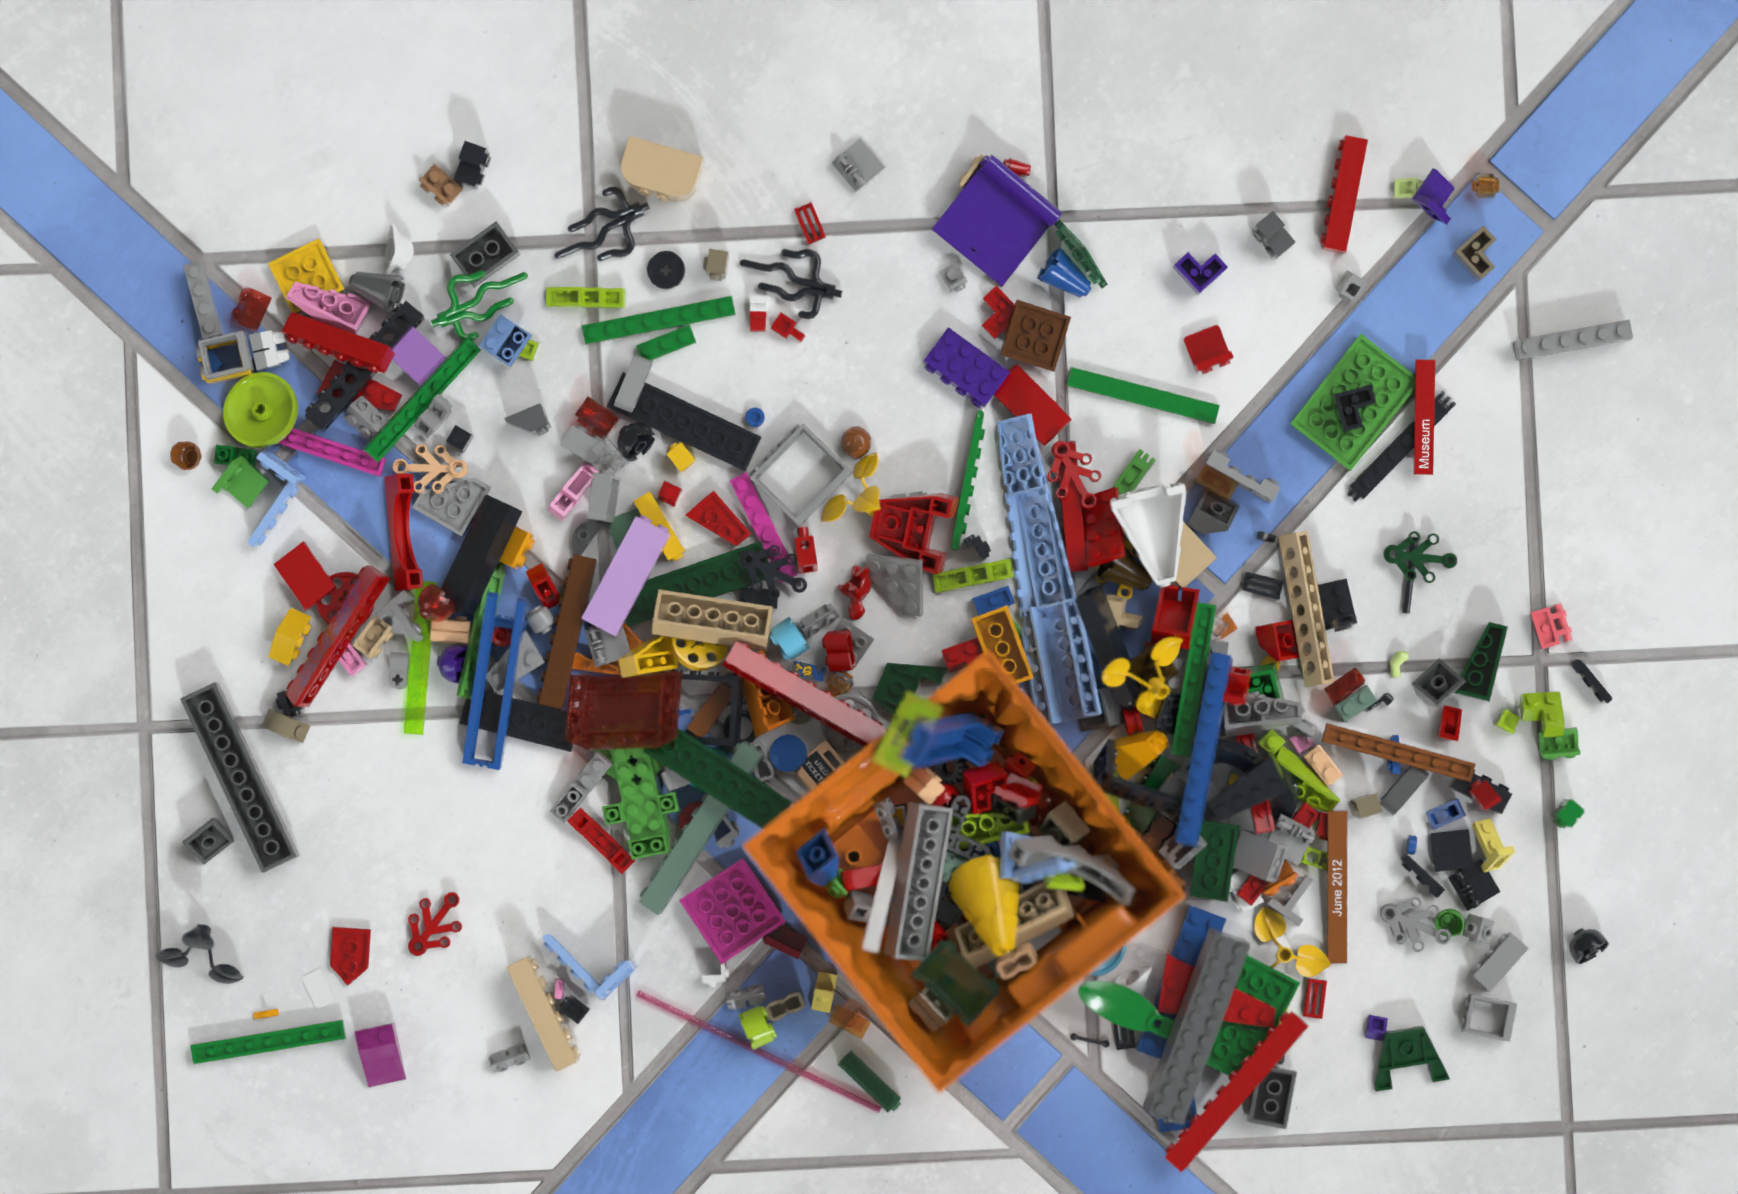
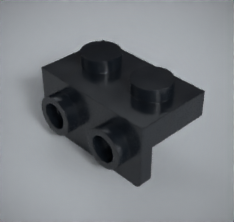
M972 534L963 539L964 544L961 546L963 549L974 545L982 561L990 557L989 552H991L987 541L983 542L979 535L975 537Z

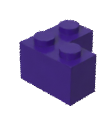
M1187 252L1172 268L1199 295L1225 272L1228 266L1216 253L1201 266Z

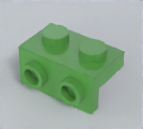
M1577 727L1564 728L1563 736L1543 737L1542 730L1538 731L1539 753L1542 758L1554 760L1556 757L1574 758L1576 755H1581L1578 745Z

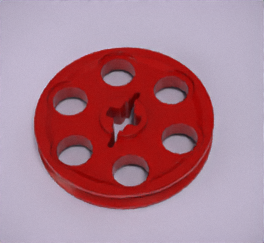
M339 572L330 576L332 581L335 578L341 579L342 586L329 593L332 598L330 604L325 605L321 600L316 603L318 612L326 623L330 619V613L339 610L337 607L341 599L349 594L348 589L353 580H358V574ZM374 606L372 607V609H371L370 612L368 613V615H367V617L365 618V620L363 621V623H365V622L369 619V617L371 616V614H372V612H373V609H374Z

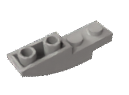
M598 751L551 808L550 812L565 823L602 779L613 762Z

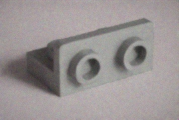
M1302 719L1303 722L1290 725L1307 737H1312L1316 731L1312 728L1313 724L1305 719Z

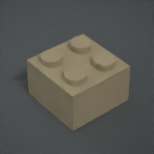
M1066 801L1050 811L1038 828L1044 836L1051 835L1062 847L1080 845L1090 831L1087 823L1080 819L1075 809L1068 805Z

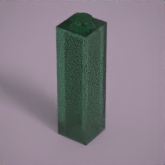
M852 1050L840 1060L838 1066L887 1112L890 1110L894 1112L901 1105L899 1102L901 1096Z

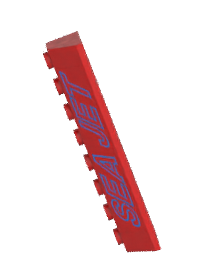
M366 565V567L359 571L358 580L349 587V594L346 599L341 600L337 607L339 610L327 622V629L318 636V643L315 648L312 647L308 652V659L297 669L298 674L296 678L287 685L285 695L297 707H310L391 579L375 567Z

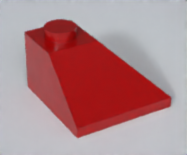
M1293 620L1255 627L1258 645L1275 661L1299 658Z

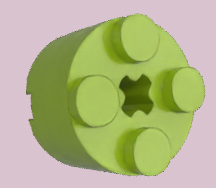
M758 1005L738 1014L753 1050L775 1041L774 1038L778 1037L772 1024L767 1023L770 1019L764 1006L760 1007Z

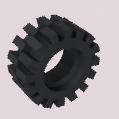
M963 757L953 759L952 762L955 769L952 774L946 769L947 761L931 764L935 766V768H932V772L935 771L936 775L942 780L941 782L945 784L959 783L963 780V772L967 771L965 770L966 768H969V765L965 764L968 760L966 758L963 759Z

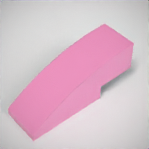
M585 461L550 503L547 510L563 521L592 485L593 472H599Z

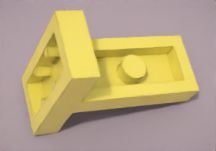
M1491 818L1474 822L1471 826L1487 858L1481 865L1483 872L1500 869L1515 853L1513 845L1503 846Z
M818 972L811 1009L830 1013L837 974Z

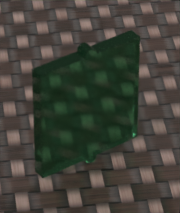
M638 508L617 515L614 518V523H608L609 535L612 536L616 549H619L635 517H641Z

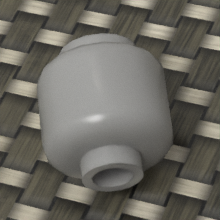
M540 605L528 612L529 616L526 620H528V624L534 633L542 632L544 635L553 629L551 625L554 624L555 619L547 607Z

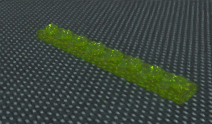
M423 581L424 588L416 589L413 622H417L420 625L424 638L420 642L412 640L404 725V733L424 735L432 645L430 634L432 618H434L437 582Z

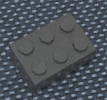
M496 221L451 253L450 256L465 275H470L480 270L485 272L483 278L470 282L473 288H475L520 256V253Z
M1275 1066L1251 1093L1247 1114L1248 1122L1287 1129L1297 1075L1295 1070Z

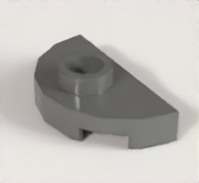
M588 521L575 529L572 536V544L579 555L583 554L602 527V524Z

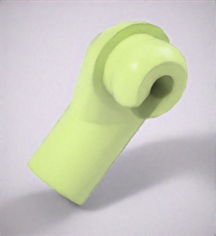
M1398 651L1390 659L1391 678L1401 677L1400 666L1409 658L1406 651Z

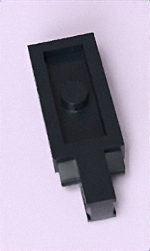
M1407 853L1401 856L1403 861L1401 865L1408 872L1413 870L1417 874L1415 878L1421 884L1427 883L1429 885V893L1438 898L1445 891Z

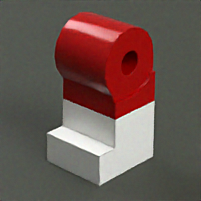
M750 296V332H766L767 296Z

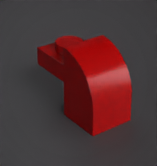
M1232 666L1229 672L1228 687L1224 693V702H1228L1230 705H1245L1252 669Z

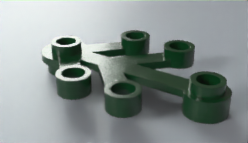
M1416 531L1410 532L1408 537L1399 545H1389L1383 551L1385 561L1390 564H1396L1407 581H1413L1416 578V572L1409 569L1402 559L1410 560L1423 576V580L1426 583L1434 582L1435 574L1429 572L1422 562L1440 563L1447 569L1453 568L1457 564V557L1453 553H1447L1443 556L1422 554L1431 545H1436L1439 542V536L1435 533L1428 535L1427 539L1412 552H1404V550L1411 543H1416L1420 540V534ZM1412 534L1417 535L1416 541L1411 539ZM1431 536L1436 537L1435 543L1430 541ZM1392 550L1396 552L1395 558L1390 556ZM1448 557L1453 559L1452 564L1447 563ZM1408 572L1413 573L1412 579L1407 577ZM1427 574L1432 575L1431 581L1426 579Z

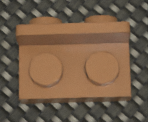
M435 164L423 177L418 179L421 182L420 187L427 193L431 191L435 194L434 199L442 206L445 203L449 207L464 190Z

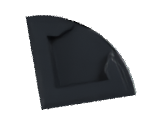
M1262 531L1257 533V540L1275 543V535Z

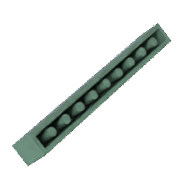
M745 741L736 745L733 750L734 756L731 760L728 759V761L752 775L765 754ZM707 793L702 798L703 804L701 807H697L691 815L693 819L690 824L686 823L682 828L681 833L683 834L681 838L673 842L670 855H666L660 863L662 867L659 872L655 871L650 878L651 884L649 887H645L640 894L642 898L639 903L657 915L663 913L730 809Z

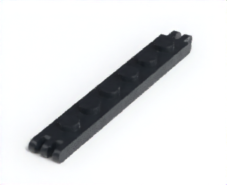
M1444 391L1435 398L1434 427L1456 405L1454 401L1449 406L1446 405L1451 399L1449 396L1444 401L1440 399L1445 395ZM1414 420L1350 485L1352 489L1347 495L1350 497L1356 492L1357 495L1352 499L1354 502L1360 497L1364 499L1414 448Z

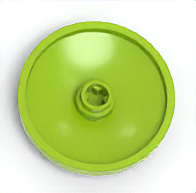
M268 372L253 373L239 380L229 391L223 408L224 422L229 433L240 443L252 448L269 447L283 440L294 427L298 416V400L291 385L280 376Z

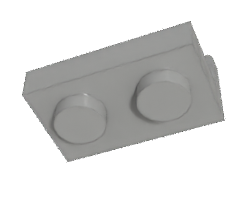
M363 396L355 400L343 415L347 423L352 425L369 442L389 421Z

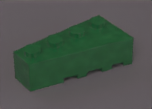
M1159 755L1158 758L1156 757L1151 761L1149 767L1152 769L1149 774H1144L1140 784L1158 790L1171 773L1176 774L1177 771L1179 772L1182 766L1163 755ZM1132 803L1130 808L1126 807L1122 817L1130 827L1144 833L1156 810Z

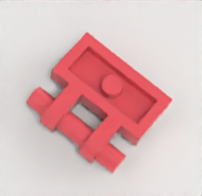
M1561 603L1554 605L1556 611L1554 614H1551L1549 607L1530 612L1541 649L1560 644L1558 636L1563 635L1565 642L1572 640L1570 634L1572 630L1571 627H1568L1565 618L1567 614L1563 610ZM1558 618L1561 629L1556 631L1553 620Z

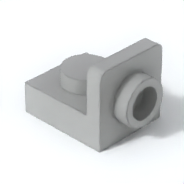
M956 262L939 271L951 292L954 290L959 292L966 287L965 284L968 280L964 277Z

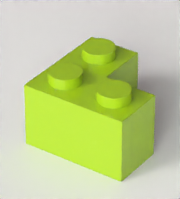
M1560 691L1522 693L1519 704L1522 722L1541 721L1543 737L1563 736L1565 721Z

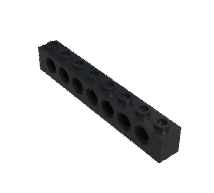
M407 301L403 304L399 303L394 309V315L391 318L387 317L381 324L382 328L379 332L375 331L369 339L392 348L411 326L416 329L424 320V315ZM399 319H404V320H406L405 326H403V327L397 326V325H396L397 320H399ZM391 333L394 335V338L391 341H386L383 339L384 335ZM348 361L343 367L344 371L340 375H335L330 383L332 385L320 392L316 403H311L306 408V419L324 433L376 373L369 371L367 368L364 370L359 369ZM348 376H354L356 378V381L353 384H348L345 382ZM336 390H341L343 392V396L341 398H335L333 397V393ZM324 404L331 407L326 413L320 411L321 406Z

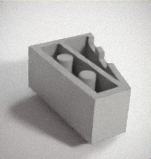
M527 630L524 632L520 645L515 682L546 664ZM510 648L487 673L486 678L495 693L504 689Z

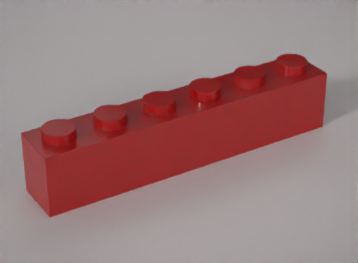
M1345 135L1343 140L1340 139L1338 151H1341L1340 159L1336 158L1334 166L1337 174L1336 177L1332 178L1331 188L1334 189L1333 195H1329L1327 207H1330L1329 215L1325 214L1323 225L1326 226V231L1321 234L1320 244L1323 245L1322 250L1342 254L1347 252L1368 139Z
M294 312L290 313L281 331L285 335L286 340L292 344L299 343L308 350L316 349L325 356L330 354L340 361H350L356 367H367L373 373L381 372L385 374L395 355L388 345Z

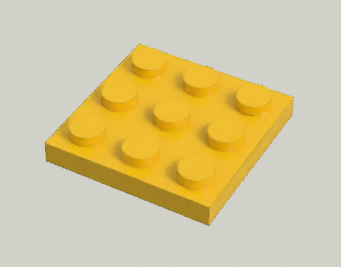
M320 238L268 263L291 312L298 314L303 311L286 298L295 282L317 286L319 289L330 291V289L337 290V293L345 290Z

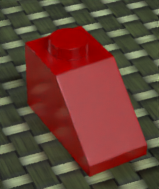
M543 563L525 571L544 607L550 609L559 604L560 594Z
M1480 779L1470 785L1471 789L1468 790L1480 810L1486 811L1502 800L1486 780L1482 782Z

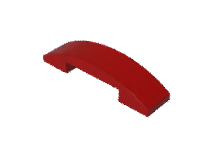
M581 807L567 820L621 874L635 862V859L632 860L631 855Z

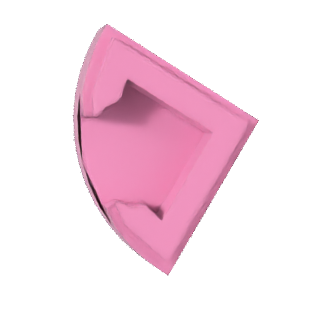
M1295 735L1289 737L1298 754L1315 745L1311 739L1305 736Z
M556 979L554 999H562L564 980Z

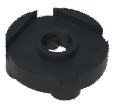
M660 251L649 260L647 275L651 283L656 287L664 290L673 289L679 286L684 279L685 265L676 253ZM665 265L672 269L668 275H664V272H661V268H664Z

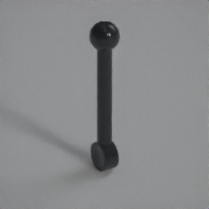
M1076 1033L1070 1035V1039L1073 1041L1082 1040L1096 1043L1105 1048L1110 1045L1108 1040L1100 1041L1077 1036Z

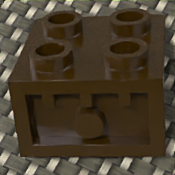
M1154 645L1146 647L1138 656L1128 660L1130 668L1127 672L1132 673L1147 683L1152 678H1159L1154 665L1155 660L1151 658ZM1173 662L1167 666L1159 665L1162 676L1165 678L1164 683L1179 673ZM1140 683L1143 690L1148 691V688Z

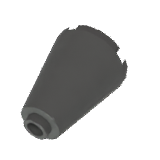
M356 272L351 275L349 285H351L353 291L389 313L394 312L395 308L393 307L395 304L401 302L405 283L401 281L404 278L398 275Z

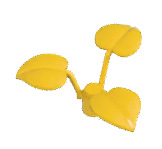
M877 452L860 459L853 469V476L856 479L860 478L865 488L862 494L854 502L846 500V496L843 494L832 497L822 510L821 522H832L839 519L844 514L846 505H852L855 511L866 512L873 518L874 510L880 509V490L874 485L868 487L865 477L872 476L877 469L879 461Z
M1169 637L1159 641L1154 646L1151 658L1155 660L1154 665L1159 678H1152L1147 683L1132 673L1127 672L1130 664L1126 659L1117 658L1105 668L1101 679L1106 685L1116 687L1124 683L1126 676H1130L1145 685L1148 691H1143L1138 696L1136 708L1141 713L1156 718L1162 699L1167 697L1170 692L1169 687L1164 683L1165 678L1162 676L1159 665L1167 666L1175 660L1183 640L1178 637Z
M1267 907L1260 909L1254 922L1255 934L1262 942H1268L1272 939L1278 947L1275 954L1277 961L1270 967L1274 968L1280 962L1286 963L1291 961V959L1297 960L1295 964L1296 970L1304 977H1314L1330 967L1331 964L1327 956L1313 945L1300 946L1297 951L1298 956L1293 955L1290 948L1282 947L1276 938L1281 937L1285 933L1286 922L1284 918Z

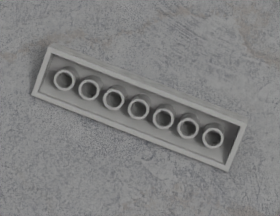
M909 801L885 942V955L897 959L929 960L953 814L952 808Z

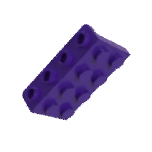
M949 327L923 361L924 368L929 373L934 374L935 372L940 376L939 379L944 384L953 385L958 394L963 397L965 395L971 399L970 402L978 408L986 407L987 403L1010 374V371Z

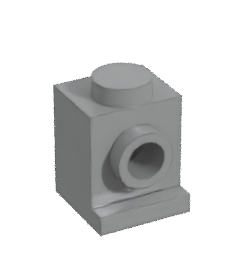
M1347 270L1345 272L1346 275L1336 290L1340 292L1338 296L1348 302L1351 299L1356 302L1366 287L1367 282Z

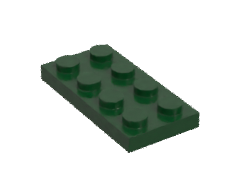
M1203 820L1200 836L1206 841L1207 845L1195 855L1189 896L1228 902L1239 825Z

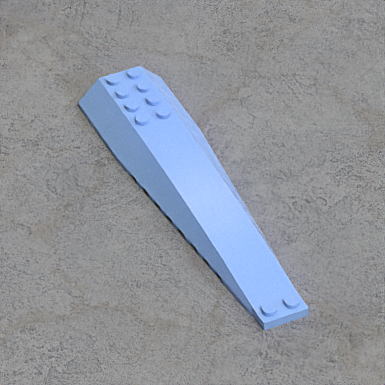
M1032 414L998 421L1003 481L1007 488L1005 498L1006 503L1009 505L1007 515L1008 521L1011 522L1012 530L1010 540H1013L1014 547L1012 558L1015 559L1016 564L1014 575L1018 581V590L1016 592L1017 597L1020 599L1021 607L1018 609L1019 617H1022L1023 627H1021L1022 643L1034 676L1033 679L1029 680L1033 705L1049 725L1100 715L1101 709L1088 639L1083 620L1075 602L1077 597L1035 435Z

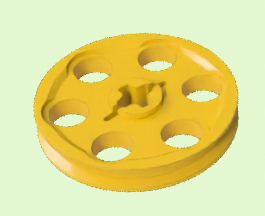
M670 638V646L675 658L683 666L695 671L713 669L720 664L728 650V645L717 646L709 642L695 645V640ZM683 640L686 647H678L676 641ZM709 653L715 655L716 661L711 662L707 660L706 655ZM688 655H695L697 657V662H690L688 660Z

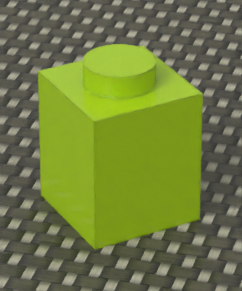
M1269 729L1257 744L1267 753L1272 751L1275 754L1286 741L1275 731Z

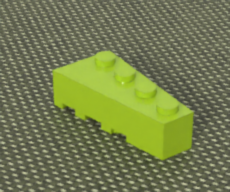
M953 809V811L960 813L961 809H957V811ZM969 809L959 834L986 844L1001 840V833L1005 831L1021 835L1029 833L1031 826L1029 820L1020 826L996 809L975 815ZM952 816L951 825L957 826L960 823V819L957 816ZM962 841L959 843L960 850L970 848V844L967 841Z

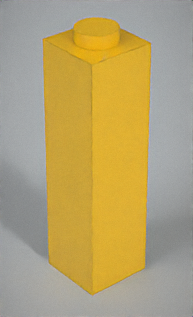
M649 491L634 500L633 502L641 515L652 520L650 524L655 527L660 524L669 529L667 533L671 536L663 549L668 561L673 560L676 562L683 558V553L686 551L651 492Z

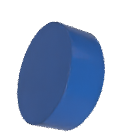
M751 408L746 413V422L752 427H759L763 424L765 415L761 409Z
M1409 835L1406 853L1414 855L1417 847V837Z

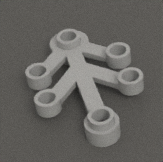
M1413 897L1409 902L1399 906L1388 903L1381 908L1380 916L1382 920L1390 923L1395 935V942L1403 944L1407 939L1406 935L1400 930L1397 922L1399 921L1405 924L1415 952H1420L1424 949V943L1419 939L1415 929L1434 936L1437 943L1442 945L1447 944L1451 939L1449 930L1444 928L1438 930L1419 922V920L1429 916L1435 917L1438 915V906L1430 905L1426 910L1411 916L1401 914L1408 909L1419 908L1421 900L1418 897ZM1412 900H1417L1419 905L1417 907L1413 906ZM1431 907L1436 908V914L1430 913ZM1389 909L1393 911V916L1391 917L1387 915V910ZM1441 933H1446L1447 938L1445 940L1440 938ZM1398 935H1402L1404 937V940L1402 942H1399L1397 940ZM1417 942L1422 945L1419 950L1415 948V943Z

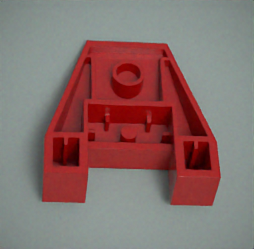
M944 493L879 499L880 509L874 510L869 537L901 558L922 560L923 571L939 574L944 570L947 553L929 548L936 516L947 519L954 517L959 497Z

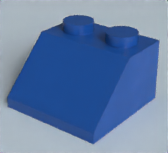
M822 828L795 852L808 880L823 887L837 875L839 856L826 829Z

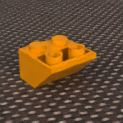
M515 527L499 561L516 570L519 567L523 568L527 560L525 554L527 550L531 551L535 544L534 535Z

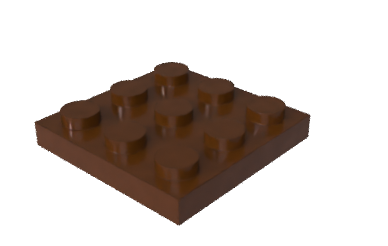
M1016 300L999 355L1054 372L1071 317Z

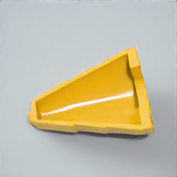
M985 855L969 860L959 866L951 874L952 879L948 881V889L952 900L975 928V932L998 957L1015 947L1020 882L1012 881L1009 878H1000L1001 858Z

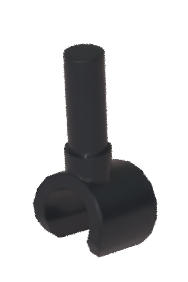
M1385 693L1367 708L1370 711L1382 702L1388 706L1394 698L1389 693Z

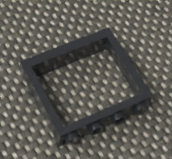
M671 669V673H665L662 715H665V720L671 723L669 718H672V711H668V709L672 708L674 679L732 682L729 738L691 737L704 745L736 746L740 743L744 678L737 677L738 674L728 672H726V676H719V672L708 671V675H701V671L690 670L689 674H683V670Z

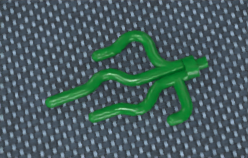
M480 270L470 275L459 274L453 276L447 283V292L451 299V306L447 310L436 314L437 318L431 320L433 327L441 325L444 328L452 324L457 336L461 340L466 336L471 340L477 339L479 337L478 332L464 333L459 321L466 318L478 322L486 321L496 311L512 305L514 299L509 297L491 305L483 314L465 310L479 304L487 290H499L527 279L528 274L522 272L500 282H485L478 288L473 299L459 304L454 286L458 282L469 283L481 279L485 276V272Z

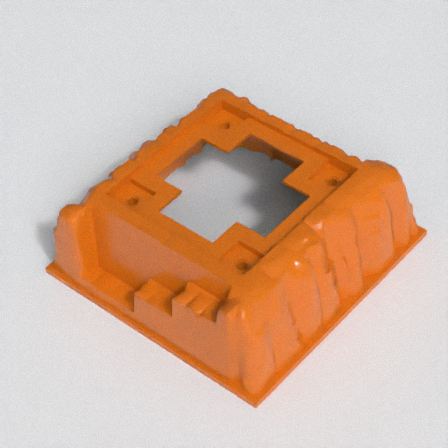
M990 650L986 651L927 698V700L943 708L938 719L973 712L979 716L985 714L989 721L991 718L994 725L1004 730L999 741L1000 745L993 744L991 746L994 753L989 763L999 761L1003 769H1005L1006 765L1004 762L1010 755L1014 757L1019 751L1037 765L1029 775L1038 784L1042 785L1039 803L1036 804V816L1029 820L1032 834L1035 837L1044 836L1038 828L1050 811L1066 801L1068 805L1075 809L1076 814L1087 823L1090 829L1080 845L1090 856L1109 854L1119 864L1117 871L1135 889L1129 905L1123 906L1107 892L1104 903L1067 894L1075 917L1058 925L1062 933L1036 951L1037 962L1034 966L1027 970H1019L1015 976L1009 979H1002L1001 977L997 979L987 964L973 969L964 960L954 930L959 927L957 923L945 931L949 938L946 945L936 952H930L928 961L897 959L885 955L884 949L888 926L883 928L878 952L862 949L868 922L847 918L843 903L850 890L847 891L845 896L835 899L829 894L825 886L822 887L808 880L795 851L824 828L839 856L838 869L841 868L845 871L883 863L889 839L885 838L873 803L882 802V799L889 797L893 801V805L906 803L908 809L909 801L923 802L917 794L903 783V780L906 778L905 776L872 761L885 733L743 845L745 850L938 1093L942 1092L1186 897ZM952 760L946 762V769L950 774L954 773L955 769ZM969 760L965 762L966 765H969V768H966L965 770L980 767L978 765L972 766L969 763ZM932 765L928 769L932 771V768H935V766ZM963 780L959 783H954L953 785L960 794H964ZM964 799L958 801L962 807L967 806ZM851 851L859 853L860 858L857 862L849 860L848 854ZM878 885L853 890L867 892L875 896ZM949 972L954 973L956 976L953 983H947L944 979L945 975ZM927 985L954 1012V1015L935 1032L926 1027L924 1021L908 1005L910 1000Z

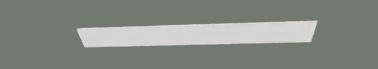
M901 830L902 834H900V837L890 838L888 841L862 949L878 952L897 874L903 830Z

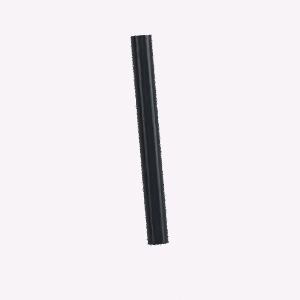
M1411 537V539L1416 541L1417 537ZM1418 542L1410 544L1409 552L1418 547ZM1408 560V568L1415 571V566ZM1408 572L1407 577L1412 579L1413 573ZM1406 580L1402 613L1410 614L1414 580Z

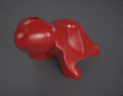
M854 565L851 570L852 578L843 585L839 584L837 589L843 595L850 598L848 607L849 619L857 621L865 614L862 600L865 599L871 589L869 568L864 566L860 569L857 565Z

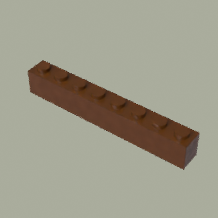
M574 554L573 559L569 558L567 569L570 570L569 577H565L563 588H566L564 596H560L558 606L561 607L560 614H556L554 625L557 628L555 633L552 632L550 644L553 645L551 652L548 651L546 655L547 670H543L541 681L544 682L543 688L539 689L536 700H539V704L542 706L563 710L583 625L582 616L586 611L597 559Z

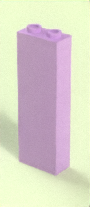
M643 515L640 518L636 516L582 616L583 620L616 637L671 536L667 533L669 529L660 524L655 527L650 524L652 520Z

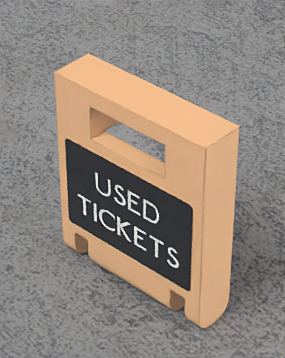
M824 740L808 754L805 764L800 767L801 770L796 775L811 792L846 764V762L827 740ZM828 750L831 751L841 764L836 769L824 755Z

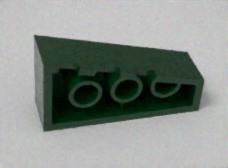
M1492 622L1488 623L1461 674V677L1466 682L1454 694L1490 702L1508 626Z

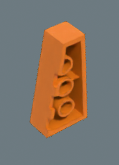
M762 650L758 651V652H760V653H762V654H764V655L766 656V654H765L764 651H762ZM744 678L743 689L755 737H759L796 719L788 703Z

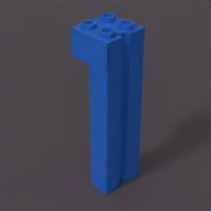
M973 712L917 723L911 736L915 741L914 743L907 744L901 759L917 768L961 757L978 766L987 765L994 753L991 746L993 743H999L1004 730Z

